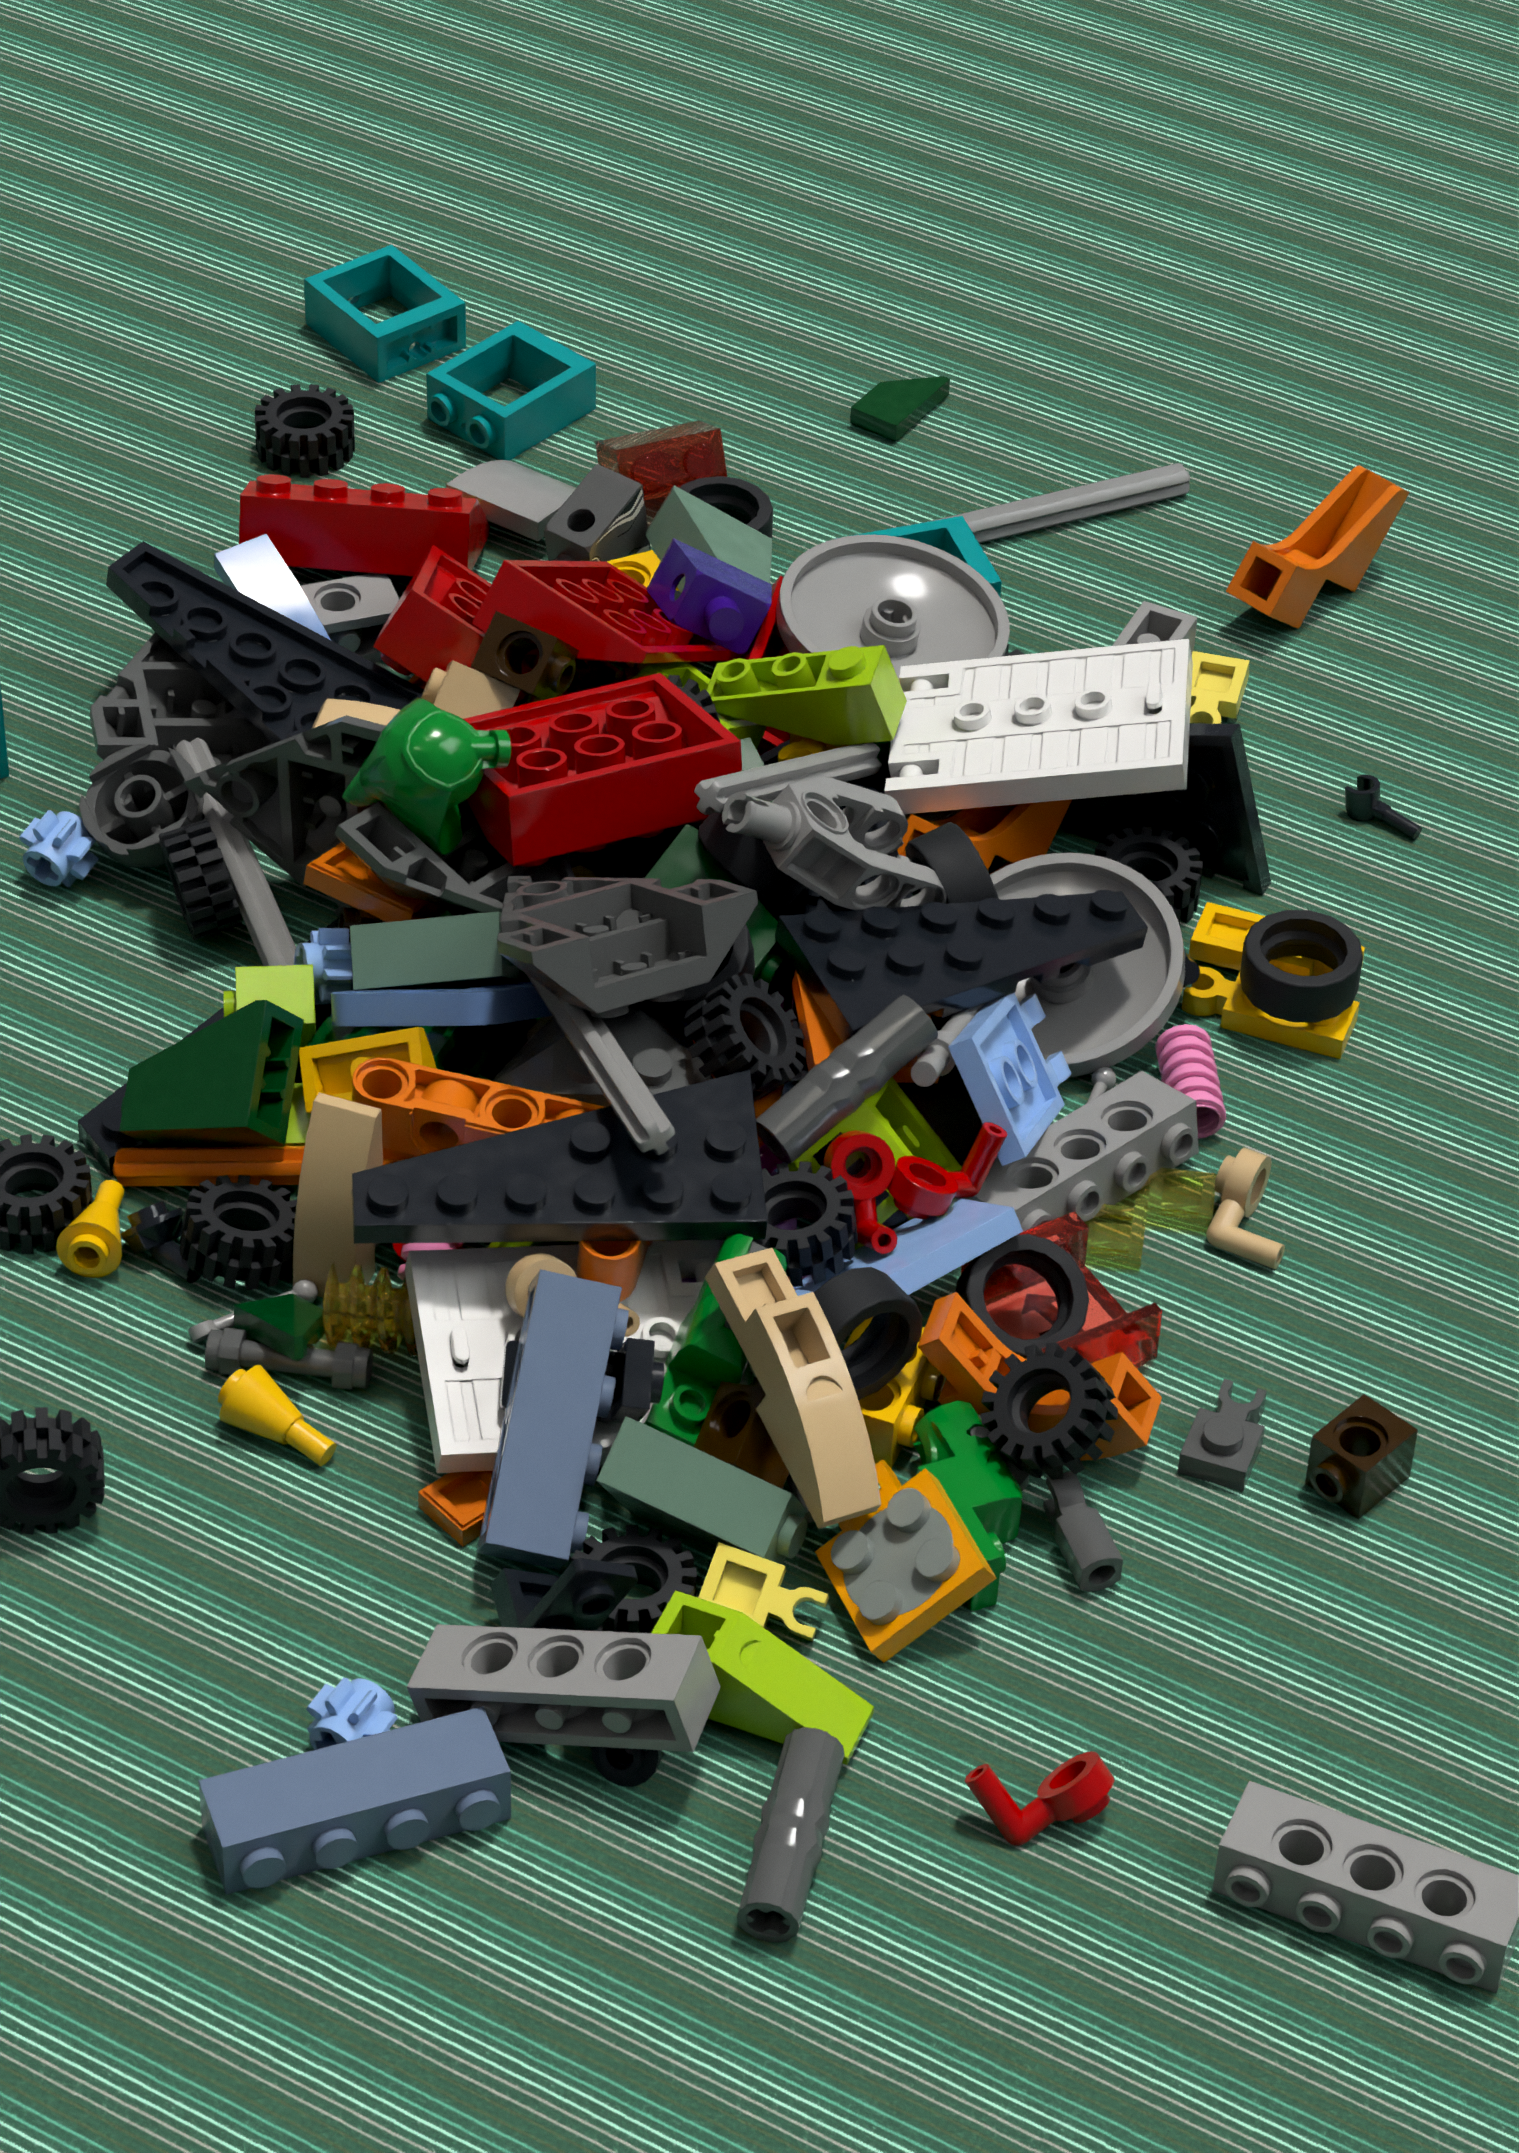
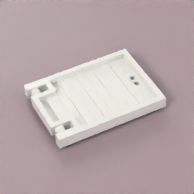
M1189 639L901 666L899 680L907 702L895 737L890 745L888 766L891 778H886L885 794L897 800L904 814L1186 789L1193 670Z
M724 1240L654 1241L648 1247L636 1288L631 1296L620 1302L636 1312L640 1319V1325L636 1333L624 1337V1341L627 1338L655 1341L653 1362H662L665 1365L679 1327L695 1305L705 1276L713 1266ZM579 1244L409 1251L405 1266V1276L436 1473L493 1470L505 1413L500 1408L504 1349L509 1341H519L524 1319L512 1310L506 1299L505 1285L507 1276L520 1259L534 1253L553 1255L569 1265L576 1274ZM681 1278H696V1282L682 1283ZM455 1364H461L464 1367L460 1368L457 1367ZM747 1364L739 1384L750 1385L753 1376L749 1364ZM595 1422L592 1443L602 1445L600 1465H604L622 1424Z

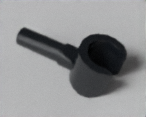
M1366 774L1359 775L1357 777V790L1349 786L1345 787V808L1351 819L1369 821L1376 818L1381 822L1384 821L1413 840L1417 839L1422 831L1421 826L1391 809V806L1381 801L1380 781L1378 778Z

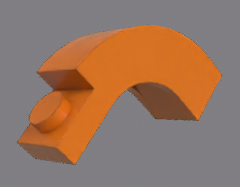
M957 1292L935 1300L918 1348L925 1354L931 1365L938 1369L946 1378L938 1401L942 1405L954 1401L970 1402L980 1416L981 1413L990 1412L981 1403L983 1392H997V1388L989 1381L993 1372L996 1370L1003 1376H1006L1011 1369L1004 1360L1011 1354H1014L1021 1362L1027 1360L1007 1348ZM1123 1352L1090 1363L1112 1388L1116 1398L1110 1401L1118 1408L1117 1420H1105L1115 1431L1111 1442L1098 1438L1095 1443L1103 1452L1098 1459L1113 1457L1146 1446L1162 1399L1160 1394ZM1060 1389L1043 1396L1030 1412L1028 1418L1030 1431L1041 1433L1056 1426L1069 1409L1071 1403L1069 1392ZM1087 1453L1080 1458L1081 1461L1093 1460Z

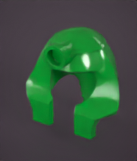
M417 698L402 708L383 729L372 752L348 785L342 798L348 804L359 807L382 801L423 843L434 852L445 855L452 851L462 839L458 804L469 798L476 791L483 778L484 769L506 768L509 765L511 758L509 734L506 730H475L459 716L437 708L427 700Z

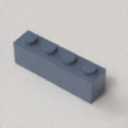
M541 1269L532 1280L476 1553L559 1570L569 1560L570 1553H575L576 1550L582 1551L589 1521V1513L578 1511L583 1484L594 1486L602 1455V1445L592 1443L596 1417L607 1418L615 1389V1377L605 1375L610 1349L620 1351L628 1323L629 1311L618 1308L622 1287Z
M484 1706L198 1780L202 1829L226 1895L249 1888H264L279 1880L324 1868H339L361 1858L395 1849H410L425 1841L466 1830L484 1829L493 1823L511 1819V1771Z

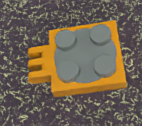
M881 1459L875 1464L878 1483L881 1487L879 1489L881 1506L875 1512L838 1523L842 1531L817 1549L815 1553L870 1652L885 1663L997 1578L940 1481L925 1468L901 1485L891 1467Z

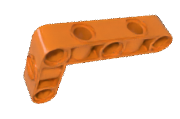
M378 1057L366 1060L358 1065L353 1073L352 1101L381 1109L383 1148L416 1156L604 1108V1106L392 1058ZM654 1240L579 1241L576 1276L577 1278L622 1287L619 1300L621 1302L631 1296L636 1288L648 1247L652 1245Z

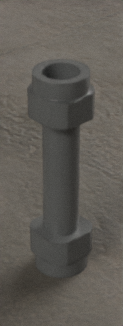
M225 1328L222 1331L211 1329L206 1344L205 1368L206 1370L219 1371L220 1375L231 1376L238 1369L262 1365L265 1370L332 1378V1388L353 1391L354 1388L368 1389L373 1368V1349L360 1347L358 1343L338 1341L335 1351L307 1348V1355L301 1361H294L261 1342L248 1341L246 1330Z

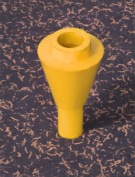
M114 1180L103 1181L99 1185L93 1203L76 1217L60 1233L57 1239L56 1249L61 1262L69 1270L80 1276L98 1278L109 1275L116 1270L121 1262L122 1247L118 1210L124 1196V1188L119 1182Z
M255 1365L247 1371L238 1369L222 1386L218 1395V1402L222 1405L219 1414L220 1421L284 1445L290 1444L319 1466L325 1465L333 1456L337 1444L304 1421V1416L262 1365Z

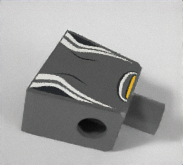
M596 464L546 525L544 536L548 561H610L650 551V542L646 537L648 525L643 485Z

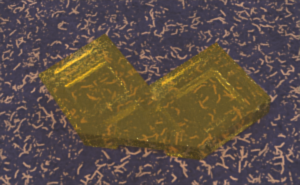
M1160 1168L1149 1175L1143 1187L1115 1205L1103 1204L1099 1212L1092 1219L1080 1221L1075 1262L1140 1271L1145 1226L1206 1233L1213 1216L1214 1186L1217 1174Z

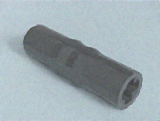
M905 995L899 996L855 1035L836 1047L827 1059L814 1066L799 1083L756 1119L757 1134L761 1141L779 1160L784 1163L788 1162V1164L793 1163L840 1121L854 1113L866 1099L880 1091L891 1077L938 1038L937 1029L930 1017L910 997Z
M803 1727L795 1729L786 1735L770 1795L762 1807L761 1826L754 1836L753 1857L736 1917L738 1924L745 1932L766 1942L780 1943L789 1941L797 1935L812 1877L821 1860L822 1841L829 1830L830 1808L845 1752L843 1745L836 1737L817 1728Z

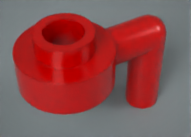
M985 1122L960 1171L948 1172L941 1166L916 1156L900 1157L895 1165L894 1177L887 1188L894 1197L893 1202L895 1206L911 1217L927 1219L930 1216L944 1215L948 1211L953 1198L974 1197L981 1190L1007 1137V1132L994 1123Z
M861 1130L845 1132L835 1138L829 1145L824 1157V1166L832 1169L833 1179L841 1175L847 1181L848 1190H852L858 1243L881 1254L890 1253L897 1245V1235L891 1228L878 1223L876 1197L888 1188L894 1177V1154L889 1145L878 1136ZM860 1151L864 1156V1167L859 1173L849 1175L846 1170V1160L852 1153Z
M1090 1751L1079 1754L1053 1770L1040 1784L1037 1790L1038 1797L1021 1810L989 1764L980 1765L972 1770L964 1781L1005 1840L1014 1846H1021L1054 1821L1072 1819L1074 1823H1083L1099 1814L1110 1801L1108 1792L1112 1788L1115 1778L1097 1752Z

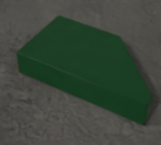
M939 376L880 382L851 407L850 423L892 441H897L949 395L950 379Z
M292 1293L235 1304L234 1327L246 1330L248 1336L294 1361H301L307 1355V1344H316L326 1334V1310Z

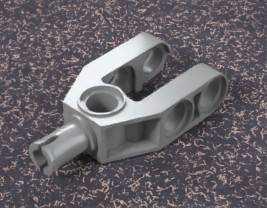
M821 775L789 783L773 802L758 799L740 791L732 794L724 805L722 821L723 824L728 825L726 827L727 831L763 840L766 849L779 870L835 905L852 910H865L873 906L894 908L922 906L929 902L944 904L946 902L947 894L934 870L910 862L908 857L898 855L897 858L888 855L904 844L902 838L908 828L907 819L897 800L889 795ZM846 806V808H844L843 810H841L839 807ZM883 820H890L883 827L866 833L874 824ZM881 874L874 881L866 885L859 886L864 880L874 875ZM924 888L920 893L904 899L911 892Z

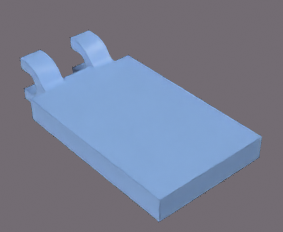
M1015 993L985 1003L948 1046L982 1123H994L1007 1132V1137L997 1155L1002 1166L1025 1158L1065 1105L1057 1087L1072 1074L1062 1051L1051 1054L1046 1060L1044 1059L1031 1029L1046 1017L1036 993L1023 998L1021 1002H1018Z
M953 1198L948 1211L944 1215L930 1216L927 1219L913 1218L893 1229L897 1235V1245L890 1253L881 1254L866 1246H862L855 1250L851 1261L843 1258L844 1269L836 1275L828 1268H825V1281L814 1284L812 1276L809 1275L802 1279L803 1286L793 1288L797 1295L800 1296L815 1292L832 1277L850 1269L873 1267L886 1273L907 1295H910L1023 1232L1014 1207Z

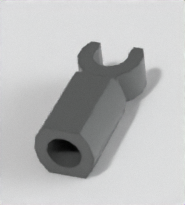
M1071 1471L1063 1473V1479L1052 1480L1050 1477H1046V1484L1053 1499L1044 1501L1043 1507L1050 1524L1055 1528L1054 1539L1079 1589L1090 1592L1112 1586L1121 1580L1123 1559L1098 1510L1087 1507L1081 1484L1077 1476Z

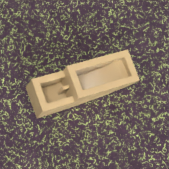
M319 1092L313 1102L299 1179L294 1227L293 1286L299 1280L308 1279L317 1286V1296L351 1306L356 1305L375 1273V1244H354L351 1189L352 1173L383 1165L382 1112L379 1108Z

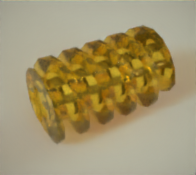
M334 1262L328 1273L323 1300V1326L330 1347L336 1348L338 1341L346 1342L351 1332L353 1343H358L363 1348H370L378 1334L379 1343L384 1353H395L404 1337L408 1353L411 1356L418 1357L406 1276L399 1288L392 1287L388 1267H381L373 1285H366L362 1265L355 1264L347 1281L339 1282Z

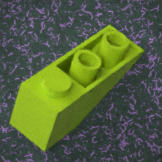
M885 645L860 648L848 646L839 650L804 654L793 652L783 656L749 660L742 658L716 664L707 687V692L710 694L713 704H715L717 713L835 746L892 741L907 702Z
M675 1590L651 1632L653 1634L702 1636L721 1686L708 1719L782 1744L786 1735L795 1729L803 1727L817 1728L828 1732L840 1741L845 1752L842 1764L848 1765L874 1714V1706L743 1612Z

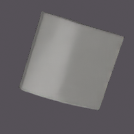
M494 460L479 464L446 484V488L461 491L463 498L478 499L488 521L536 541L544 537L547 523L576 489L566 483L508 460Z

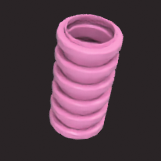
M1184 1024L1174 1026L1163 1032L1158 1037L1155 1045L1161 1081L1196 1100L1198 1139L1206 1138L1219 1131L1226 1120V1110L1223 1103L1211 1038L1204 1029L1196 1025Z

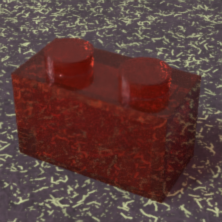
M699 420L595 441L598 464L642 484L644 501L668 496L674 485L679 488L685 483L700 478L727 477L721 428Z

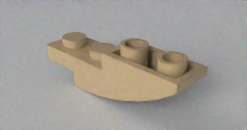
M773 1248L714 1263L705 1279L766 1394L756 1410L818 1529L877 1511L881 1506L877 1472L859 1400L843 1355L814 1292L800 1296L797 1295Z

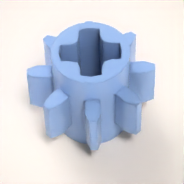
M48 810L41 819L35 817L19 837L24 844L29 846L23 855L25 868L36 880L49 886H57L62 882L66 887H70L77 878L83 880L98 861V858L88 851L95 843L94 838L90 836L84 827L82 818L71 812L62 811L55 815L51 810Z
M319 928L318 931H311V943H298L295 949L294 965L313 964L315 1005L331 1004L332 992L354 990L351 942H349L348 928Z
M343 1678L335 1688L325 1684L306 1708L315 1717L307 1728L310 1733V1743L314 1750L390 1731L391 1726L398 1719L397 1715L394 1714V1703L386 1691L374 1682L362 1678L353 1679L351 1682L348 1678Z

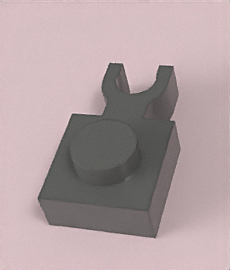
M1224 1379L1218 1394L1216 1412L1199 1408L1180 1452L1177 1473L1244 1491L1263 1443L1265 1426L1258 1423L1265 1408L1267 1391L1257 1388L1253 1401L1245 1404L1237 1403L1231 1399L1234 1381Z

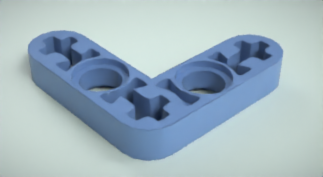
M531 981L468 989L357 990L331 993L332 1026H474L502 1024L553 1016Z

